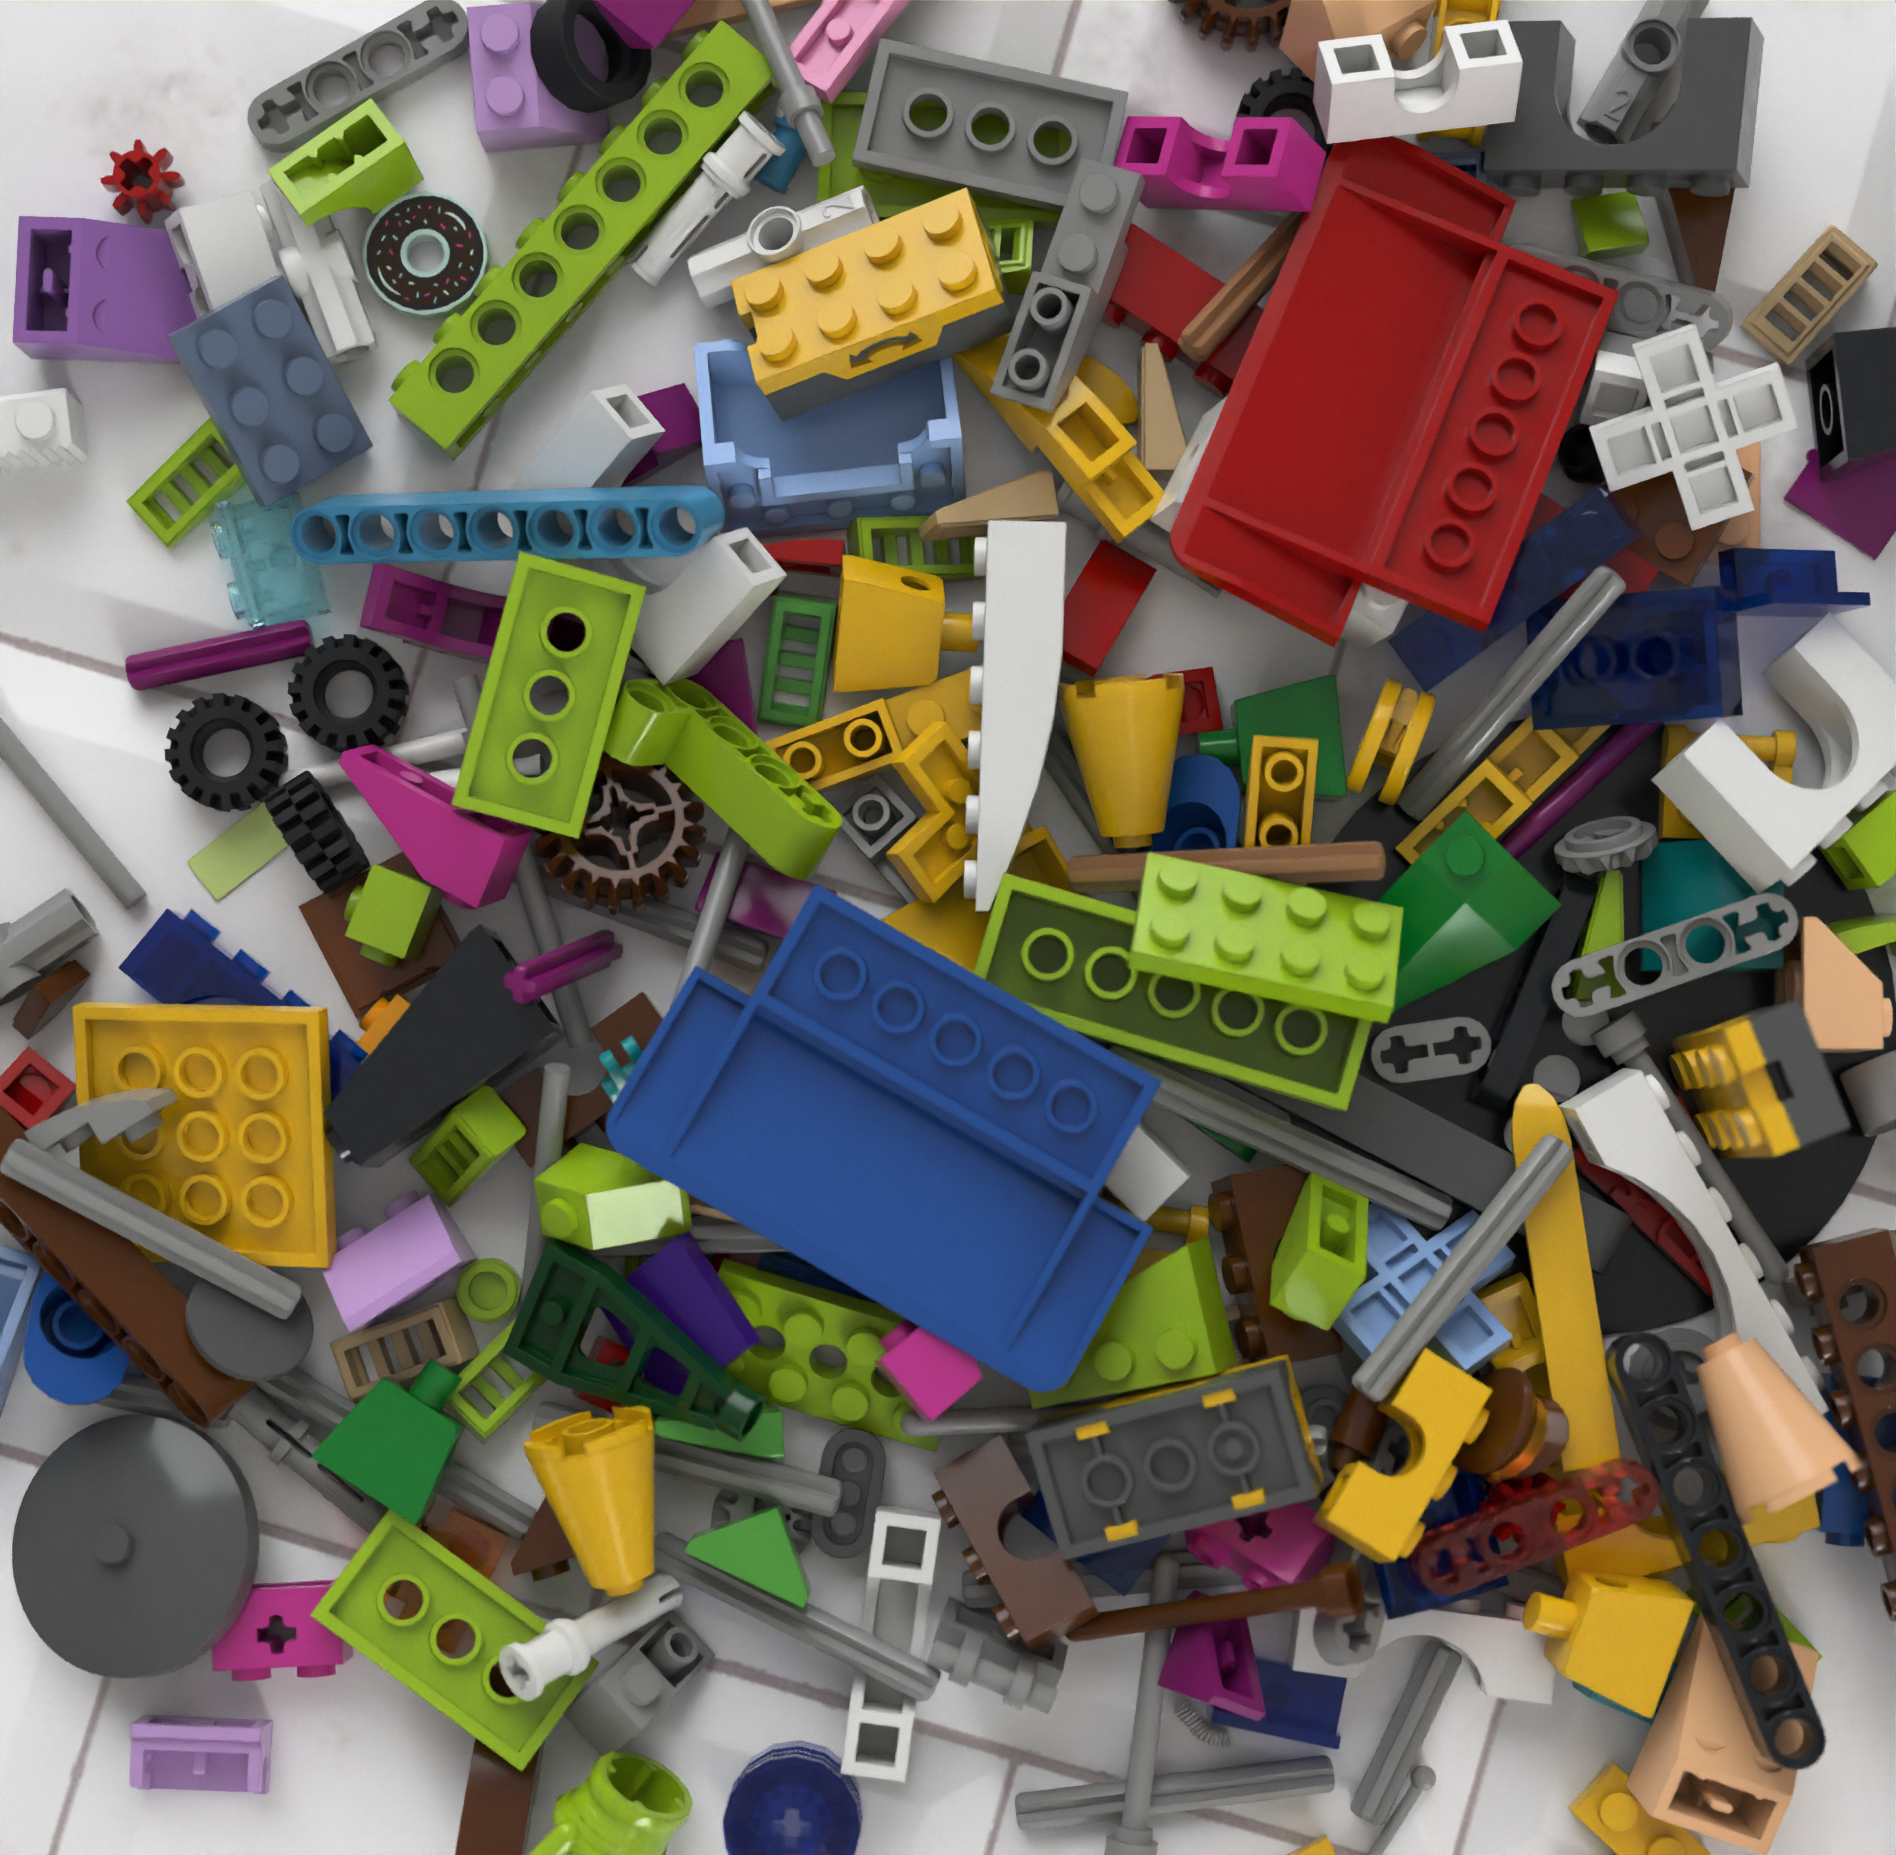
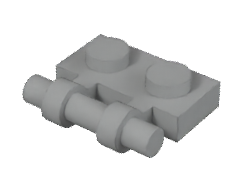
M949 1597L941 1615L926 1664L950 1673L948 1680L967 1687L969 1682L1001 1694L1004 1696L1003 1703L1022 1710L1025 1704L1048 1714L1058 1691L1056 1686L1064 1669L1068 1645L1054 1640L1031 1653L1022 1637L1010 1643L995 1615L978 1608L970 1609L966 1607L964 1602Z

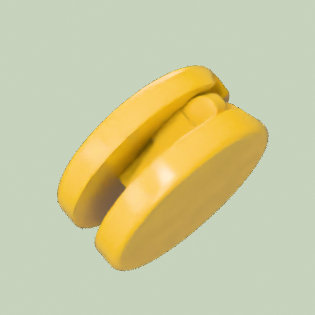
M1388 678L1382 687L1346 779L1347 789L1360 794L1373 763L1387 768L1389 771L1378 801L1392 806L1396 804L1406 782L1437 699L1435 695L1421 690L1419 697L1413 688L1408 687L1401 690L1402 682Z

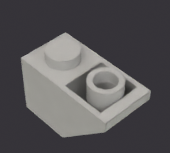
M675 1610L669 1611L604 1670L569 1705L563 1715L601 1757L611 1751L617 1752L641 1732L711 1661L715 1654Z

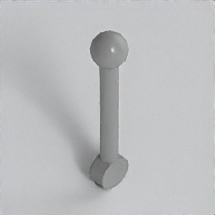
M1420 1765L1412 1771L1410 1776L1412 1784L1367 1855H1382L1422 1791H1427L1434 1786L1436 1775L1430 1767Z

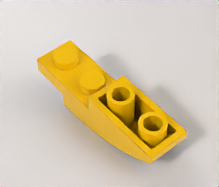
M1010 333L952 355L954 360L1031 453L1038 447L1117 544L1150 519L1164 494V490L1131 451L1137 444V441L1076 375H1074L1054 411L1049 413L994 396L990 393Z
M970 668L937 680L931 685L921 686L887 700L884 698L875 700L764 743L820 794L872 777L875 773L881 774L895 769L891 762L932 722L946 721L963 744L968 743L969 731H981L982 705H970Z
M1253 735L1241 848L1310 844L1318 739Z

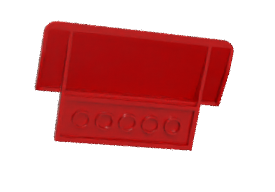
M1394 136L1334 143L1320 176L1311 212H1305L1172 526L1170 548L1174 558L1187 571L1334 648L1340 639L1362 583L1484 633L1499 601L1619 292L1500 243L1516 200L1425 149Z

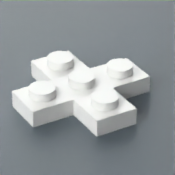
M1695 323L1632 344L1651 406L1589 427L1609 491L1613 492L1672 471L1692 531L1755 510L1736 449L1799 428L1779 364L1776 362L1714 383Z

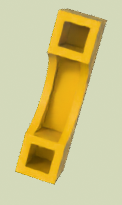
M1721 1463L1720 1472L1730 1494L1724 1469ZM1603 1485L1588 1487L1555 1497L1566 1504V1509L1557 1512V1519L1553 1526L1556 1535L1554 1537L1547 1535L1554 1569L1565 1586H1567L1570 1575L1579 1569L1660 1578L1672 1574L1677 1570L1678 1566L1683 1565L1663 1515H1644L1628 1510L1618 1504ZM1815 1493L1771 1514H1768L1764 1504L1760 1503L1749 1508L1754 1521L1742 1525L1750 1546L1765 1542L1780 1544L1793 1541L1800 1536L1801 1532L1820 1527ZM1711 1530L1704 1534L1698 1548L1702 1560H1724L1727 1556L1728 1545L1723 1534L1717 1530Z

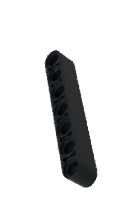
M1641 1332L1621 1336L1613 1341L1606 1351L1605 1360L1608 1379L1753 1742L1760 1754L1772 1763L1793 1770L1809 1768L1818 1762L1824 1753L1826 1744L1824 1727L1745 1531L1735 1512L1732 1499L1674 1355L1666 1341L1655 1334ZM1634 1344L1647 1348L1653 1357V1370L1649 1377L1642 1382L1630 1377L1624 1368L1625 1353ZM1660 1405L1671 1409L1678 1420L1677 1433L1667 1443H1661L1656 1440L1651 1434L1648 1425L1651 1413ZM1687 1467L1698 1472L1703 1483L1702 1495L1691 1505H1685L1679 1501L1673 1487L1677 1474ZM1711 1530H1717L1723 1534L1728 1545L1726 1558L1716 1567L1706 1565L1701 1559L1698 1549L1704 1534ZM1742 1592L1751 1601L1753 1614L1746 1626L1734 1630L1725 1620V1603L1734 1594ZM1768 1655L1777 1665V1681L1769 1690L1758 1692L1750 1682V1668L1755 1660L1761 1656ZM1795 1719L1802 1727L1803 1741L1798 1750L1792 1754L1783 1755L1776 1747V1730L1784 1721Z

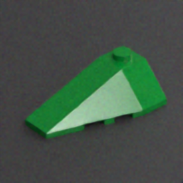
M1466 811L1377 901L1403 907L1392 1013L1494 961L1516 952L1563 906Z

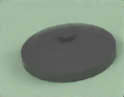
M125 1415L109 1418L82 1429L64 1441L41 1465L26 1490L18 1511L12 1542V1566L17 1594L30 1624L39 1637L52 1651L75 1667L89 1673L115 1678H149L164 1675L194 1662L207 1653L220 1641L239 1616L249 1596L258 1565L259 1523L254 1499L243 1473L230 1454L209 1435L186 1423L163 1417Z

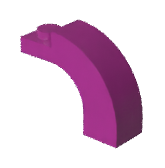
M374 564L359 626L403 639V643L489 664L507 597L452 585L387 564ZM560 613L554 616L548 624V640L559 651H573L584 640V625L573 614Z

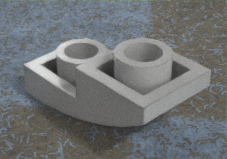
M875 773L836 808L843 820L840 829L909 904L918 898L886 857L885 853L919 821V818L889 785Z
M169 1088L131 1089L110 1093L74 1106L42 1121L23 1133L30 1144L44 1151L60 1143L65 1153L77 1148L95 1136L98 1137L101 1144H104L125 1134L129 1142L133 1143L164 1124L165 1122L158 1112L179 1099L173 1089Z

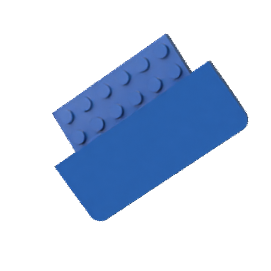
M815 884L752 996L699 966L693 968L610 1109L606 1120V1132L614 1149L628 1159L1022 1386L1037 1392H1047L1061 1387L1072 1375L1154 1229L1148 1223L1100 1197L1098 1193L1162 1081L824 887Z

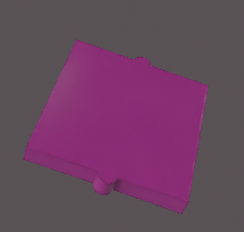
M1817 449L1809 450L1806 453L1808 463L1783 499L1875 561L1896 531V457L1836 481L1821 483Z

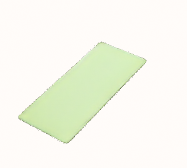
M264 802L187 861L189 867L215 900L223 898L288 847L282 837L283 834L273 822V817L267 811Z

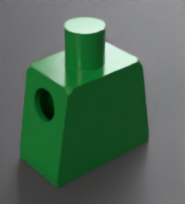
M1326 675L1234 700L1231 705L1232 729L1197 732V753L1217 758L1228 768L1236 767L1240 794L1246 796L1253 735L1318 739L1314 801L1341 802L1347 796L1336 675Z
M432 1358L428 1360L411 1388L390 1376L383 1377L316 1448L311 1458L412 1524L422 1523L430 1511L466 1426L443 1410L463 1378Z

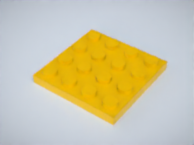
M82 1002L72 1006L77 1105L110 1093L143 1088L173 1089L179 1099L158 1112L165 1122L164 1124L133 1143H130L125 1134H122L104 1144H101L98 1137L95 1136L80 1145V1170L262 1266L331 1267L334 1254L337 1253L333 1147L325 1136V1132L332 1125L323 1114L331 1104L328 1007ZM131 1241L151 1262L173 1263Z

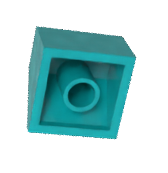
M1708 840L1659 843L1652 850L1650 856L1640 860V936L1758 894ZM1779 879L1760 894L1773 893L1784 897V883ZM1762 904L1756 907L1758 917L1752 922L1737 926L1736 913L1723 916L1724 921L1729 925L1734 934L1736 954L1739 955L1749 951V947L1742 940V938L1764 933L1768 941L1779 939L1777 928L1784 924L1783 912L1771 913L1767 904ZM1699 926L1693 929L1687 936L1686 950L1689 956L1696 962L1703 964L1713 963L1723 953L1724 940L1720 932L1715 928ZM1784 947L1718 972L1768 973L1784 969ZM1640 948V971L1661 972L1662 963L1658 954L1651 949Z

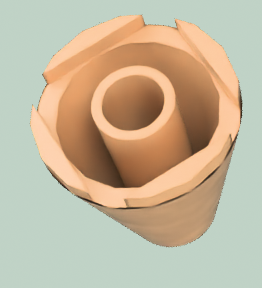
M1736 1331L1701 1349L1707 1362L1697 1366L1696 1371L1732 1502L1742 1525L1754 1521L1749 1511L1751 1507L1763 1503L1768 1514H1771L1837 1481L1838 1479L1832 1467L1843 1461L1850 1472L1862 1466L1856 1453L1755 1337L1743 1343Z

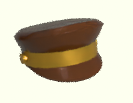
M1504 1367L1479 1376L1476 1380L1492 1390L1483 1406L1490 1411V1414L1477 1438L1469 1445L1463 1441L1451 1464L1462 1472L1479 1474L1491 1483L1527 1478L1548 1468L1562 1454L1569 1438L1568 1418L1563 1409L1552 1399L1535 1393L1527 1376L1518 1369Z

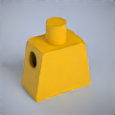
M842 555L832 659L833 692L927 686L935 683L938 675L940 650L977 652L979 640H972V614L944 612L945 594L943 579L936 575L853 555Z
M1579 1569L1570 1575L1562 1599L1537 1591L1531 1594L1524 1609L1523 1626L1528 1631L1548 1636L1544 1646V1656L1561 1674L1642 1716L1652 1718L1695 1602L1673 1582L1664 1579Z

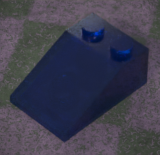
M1705 586L1620 594L1531 696L1533 730L1743 715L1735 586ZM1569 598L1525 602L1528 646Z

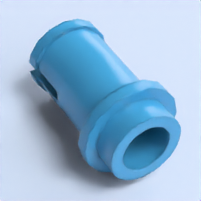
M783 114L782 118L775 117L773 125L777 127L774 135L787 150L781 157L773 155L753 179L777 193L786 195L789 189L788 186L807 151L798 130L788 125Z

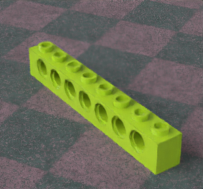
M722 19L710 33L702 29L689 41L681 54V59L684 63L669 80L661 76L648 88L640 101V106L643 108L627 127L621 123L606 136L598 150L599 154L602 155L586 174L580 170L569 178L557 196V200L560 202L557 208L545 221L537 218L527 226L516 242V248L519 251L504 268L496 265L484 275L474 291L478 298L462 316L457 312L449 316L436 331L433 337V342L436 346L421 363L413 360L407 364L393 381L391 389L395 393L388 400L392 407L402 418L453 461L456 460L627 264L625 261L626 256L644 240L664 214L695 182L694 180L703 171L700 166L704 162L702 158L708 151L716 153L740 126L738 117L741 113L747 111L755 117L780 89L766 56ZM702 85H714L723 92L720 100L710 107L694 105L689 100L691 93ZM670 131L682 138L679 147L670 154H656L648 148L650 140L660 132ZM630 178L640 184L637 195L627 202H616L607 196L609 187L616 180ZM589 225L599 231L596 242L587 249L576 250L566 244L568 234L577 226ZM548 272L557 277V284L554 290L547 296L532 297L525 293V285L534 274ZM507 319L515 323L514 335L508 342L501 345H491L484 341L485 329L493 321ZM457 366H465L474 371L473 381L466 390L459 393H450L443 389V378L450 369Z

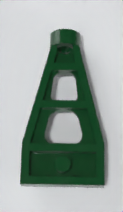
M553 1239L546 1243L503 1349V1354L561 1386L632 1407L644 1406L651 1409L652 1413L712 1431L718 1429L739 1442L749 1435L766 1403L765 1395L728 1374L613 1267L568 1242ZM597 1307L608 1309L632 1332L634 1345L626 1364L623 1366H611L592 1360L581 1350L580 1345ZM654 1347L661 1348L687 1368L689 1377L681 1395H673L643 1380L642 1374ZM720 1397L726 1400L721 1410L717 1409V1401Z

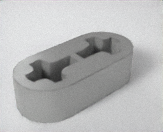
M1453 1017L1399 1025L1379 1032L1372 1039L1368 1048V1063L1371 1071L1379 1079L1390 1084H1403L1464 1075L1478 1070L1486 1063L1491 1053V1039L1486 1028L1480 1022L1470 1017ZM1454 1028H1462L1466 1038H1476L1477 1050L1467 1054L1468 1063L1459 1064L1456 1054L1435 1056L1433 1044L1454 1039ZM1391 1037H1399L1402 1047L1423 1045L1425 1057L1405 1062V1072L1398 1074L1393 1064L1382 1063L1380 1055L1381 1051L1390 1048Z

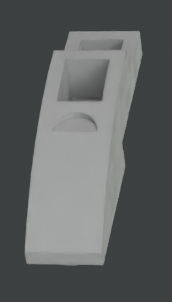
M1081 157L1041 272L1033 271L990 390L992 395L1049 413L1054 411L1093 340L1127 257L1129 247L1126 245L1125 239L1146 183L1140 173Z

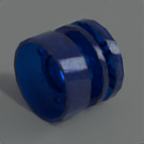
M802 1740L775 1743L752 1756L735 1778L722 1821L726 1851L729 1855H855L863 1820L861 1790L855 1776L840 1774L842 1759L825 1746ZM789 1808L798 1809L800 1821L810 1823V1825L801 1826L799 1835L796 1837L787 1836L786 1826L782 1823H775V1820L784 1819L786 1810Z

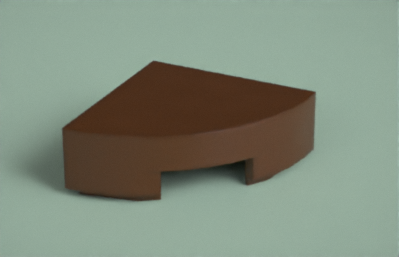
M75 959L71 962H66L32 987L15 1015L12 1026L27 1040L31 1039L63 1010L91 974Z

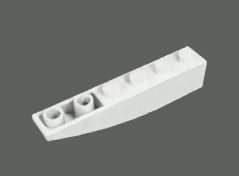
M988 520V537H975L974 576H986V601H973L972 640L984 641L983 666H971L970 705H982L981 731H969L968 769L980 770L979 796L967 795L966 834H978L977 860H965L964 899H976L975 911L977 913H991L1003 873L1008 874L1017 854L1040 786L1054 726L1058 697L1057 690L1060 683L1063 660L1066 522Z

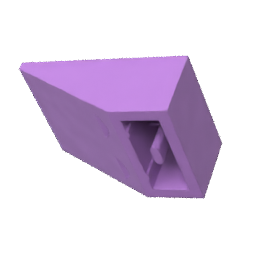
M19 216L13 343L31 359L181 364L166 336L196 320L197 317L189 294L193 292L185 269L180 270L167 230L86 218Z

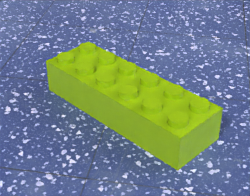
M1003 873L974 974L1086 1038L1110 1045H1119L1130 1051L1334 1111H1347L1372 1025L1371 1020L1128 968L1136 911Z

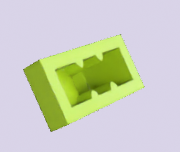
M372 98L267 170L276 187L307 227L325 216L349 208H367L374 215L424 180L406 142Z

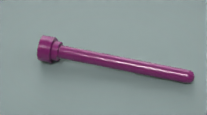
M1672 662L1654 679L1657 686L1650 692L1652 699L1499 843L1518 860L1668 718L1671 717L1677 720L1683 713L1690 716L1709 698V695L1703 685L1689 670L1678 662Z

